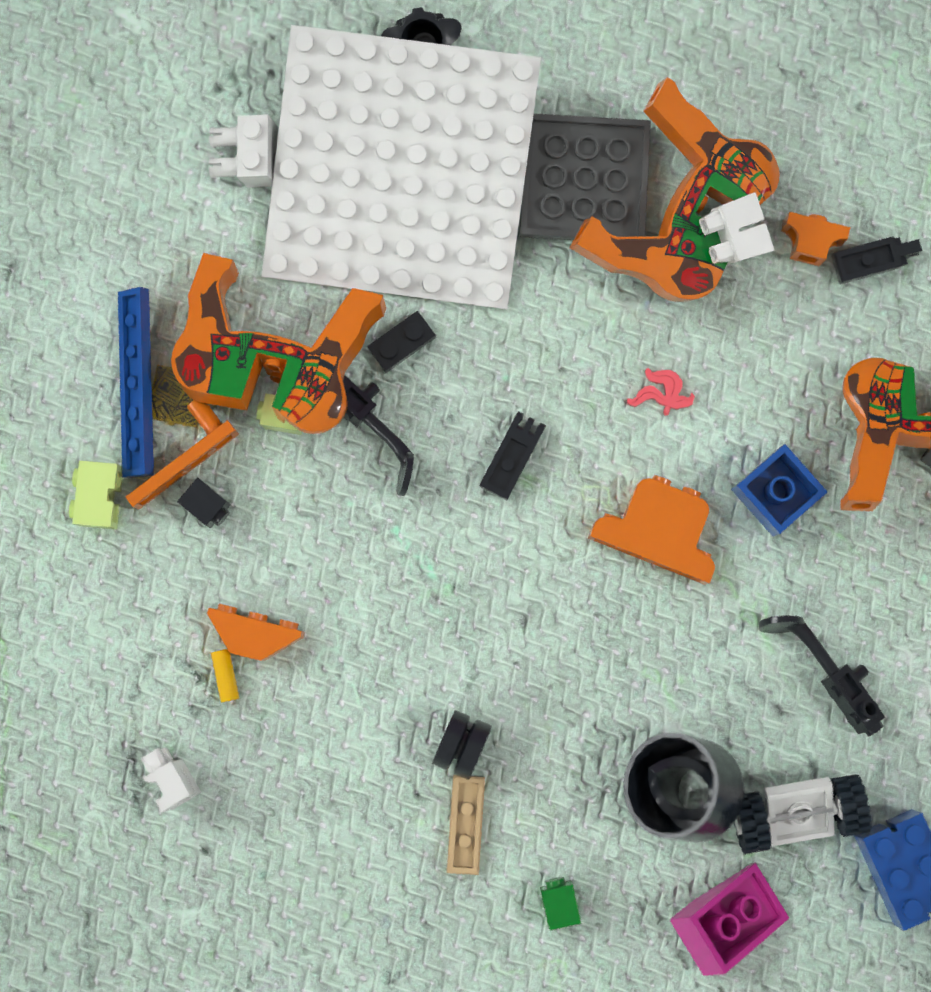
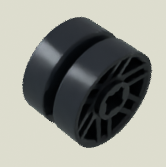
M455 710L432 764L447 770L453 760L457 759L454 774L469 780L482 753L492 725L477 719L471 729L468 730L470 716Z

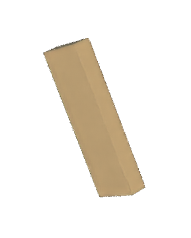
M453 775L447 873L479 875L485 777L471 776L467 780L458 775Z

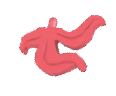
M646 368V378L649 382L663 384L665 395L656 387L649 385L639 390L635 398L627 399V404L632 407H637L646 400L653 399L659 405L665 406L663 414L667 416L671 408L678 410L692 406L695 396L693 393L690 394V397L679 396L682 389V380L674 371L661 370L651 372L650 368Z

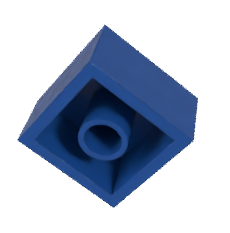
M786 444L774 451L731 489L773 537L781 534L828 492Z

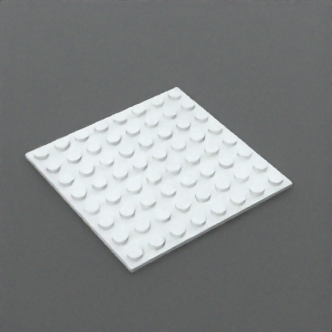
M291 25L261 277L507 309L541 57Z

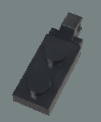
M892 236L834 252L831 257L839 284L841 285L900 269L908 264L907 258L919 255V252H922V247L919 239L902 243L900 237L894 238Z

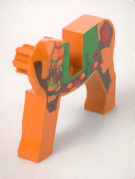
M667 77L657 84L643 112L691 162L693 167L675 191L662 220L659 235L654 237H617L608 233L602 226L601 221L592 216L584 220L570 249L611 273L625 274L643 281L657 295L673 302H687L702 298L712 292L719 283L728 263H712L709 247L721 244L717 231L708 235H704L699 223V219L702 217L696 213L699 214L708 201V197L705 195L723 205L756 192L759 204L761 205L775 192L778 186L779 167L773 153L763 143L756 140L732 139L723 135L701 110L685 100L678 90L676 82Z
M203 253L188 294L189 311L187 323L173 348L171 357L173 373L184 392L193 400L201 403L247 411L262 366H264L267 375H270L269 378L279 383L272 409L280 421L285 423L286 420L299 431L309 434H319L334 428L342 420L347 409V397L343 383L344 374L363 347L370 328L379 319L384 317L386 305L383 295L352 288L312 347L272 334L232 331L225 303V295L229 287L236 282L239 272L232 259Z
M868 358L856 363L849 369L843 380L844 398L860 424L856 428L857 441L850 464V484L845 496L840 501L841 510L874 511L882 502L896 445L931 449V412L922 413L917 416L914 368L883 358Z

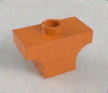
M789 212L783 220L781 232L788 235L791 239L792 252L790 259L820 267L827 259L829 248L841 247L847 241L851 227L828 222L826 217L817 214L805 216Z

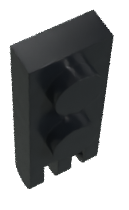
M520 411L517 412L479 487L506 501L546 427L545 424L540 423L536 428V432H531L530 429L535 421L531 417L528 418L524 428L521 427L519 424L524 414Z

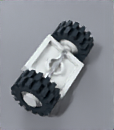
M858 774L831 778V780L829 777L764 788L766 811L759 791L745 793L741 811L734 822L739 845L744 854L771 850L772 846L835 836L834 820L837 821V828L843 837L871 832L870 829H872V817L869 813L871 809L867 801L869 800L868 795L865 794V786L862 784V779Z

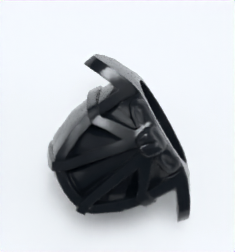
M423 7L413 8L411 14L397 20L396 26L385 29L381 36L452 45L460 37L462 28L461 23L454 18H444L441 13L424 11Z

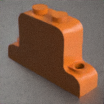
M654 475L653 479H643L635 486L622 519L605 513L604 517L599 518L591 528L588 536L590 540L706 585L711 581L715 570L711 554L697 549L698 540L709 514V506L704 499L700 498L701 493L694 489L683 487L682 490L670 486V480Z

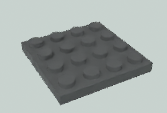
M534 113L522 196L520 237L574 240L584 220L592 216L601 221L604 229L614 236L645 237L651 120Z

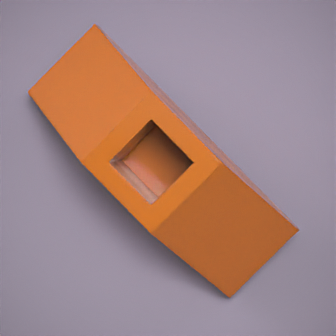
M220 603L217 609L208 608L207 615L229 653L265 661L304 638L305 632L297 630L298 623L280 619L279 625L267 622V615L251 611L248 617L237 615V608Z

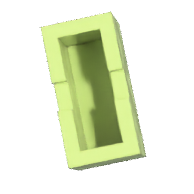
M79 461L78 468L74 469L72 477L73 487H76L75 500L72 499L69 505V517L73 519L72 524L81 527L117 530L120 505L114 504L115 492H121L122 466L114 463Z

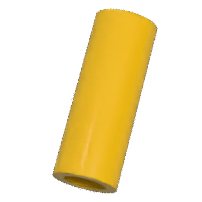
M228 649L211 652L220 702L240 699L231 654Z

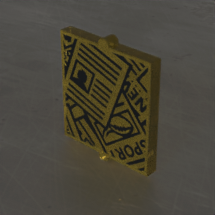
M157 365L152 386L153 420L168 422L170 426L179 424L198 428L197 420L187 408L193 399L182 389L173 373L172 367Z

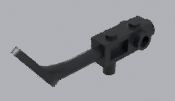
M344 375L343 383L347 397V409L343 418L350 421L356 428L364 422L392 449L401 464L396 492L397 495L405 496L412 475L414 454L398 436L373 414L377 404L371 399L380 392L379 387L371 382L366 388L361 390Z
M785 615L759 621V631L764 633L793 632L810 649L828 675L821 683L858 735L865 732L869 737L884 727L881 723V720L885 718L884 714L860 682L868 675V670L865 666L859 665L854 670H851L849 665L846 664L838 668L802 617Z

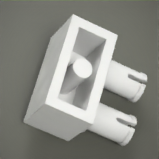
M268 114L238 116L236 127L210 128L209 134H213V136H209L212 148L237 146L236 157L209 159V164L213 165V167L209 166L211 178L237 176L247 188L272 187L278 126Z

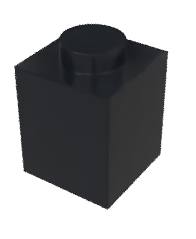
M198 477L177 501L209 528H212L214 524L216 526L221 525L230 513L227 509L231 504Z

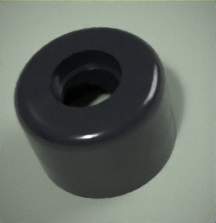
M667 732L646 740L630 758L624 775V798L630 815L643 830L659 838L687 842L712 840L722 835L733 825L741 811L744 800V780L733 756L717 743L682 733ZM689 770L699 774L707 783L709 789L708 801L703 806L695 809L685 808L679 798L680 782Z

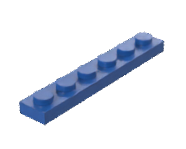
M137 287L118 292L123 478L154 475L149 289Z

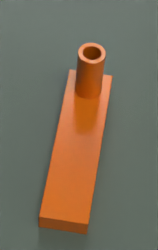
M193 400L187 408L206 432L207 436L125 496V498L132 507L138 510L237 437L239 433L228 420L222 423L207 403Z

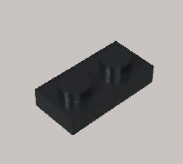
M417 310L368 345L367 348L384 372L387 373L435 339L436 335Z

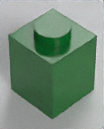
M564 877L546 880V886L540 887L549 931L581 924L571 880L565 881Z

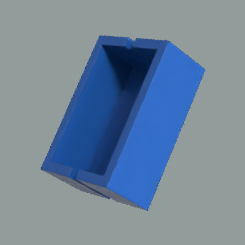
M913 809L886 820L888 826L879 823L872 826L869 833L854 835L893 924L903 931L931 919L928 914L931 913V831L923 813Z

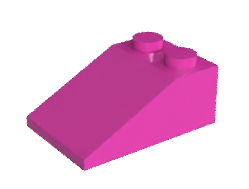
M752 863L691 901L674 915L670 922L703 976L725 975L785 923L789 916L757 864Z

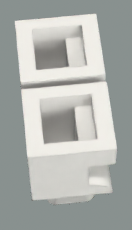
M756 192L711 210V213L699 219L704 235L717 231L721 244L709 247V254L713 264L728 262L729 265L775 251L766 223L739 231L740 228L765 220Z
M157 748L141 758L149 772L143 779L148 783L156 782L164 795L155 801L161 812L173 810L202 793L183 759L174 760L167 748Z

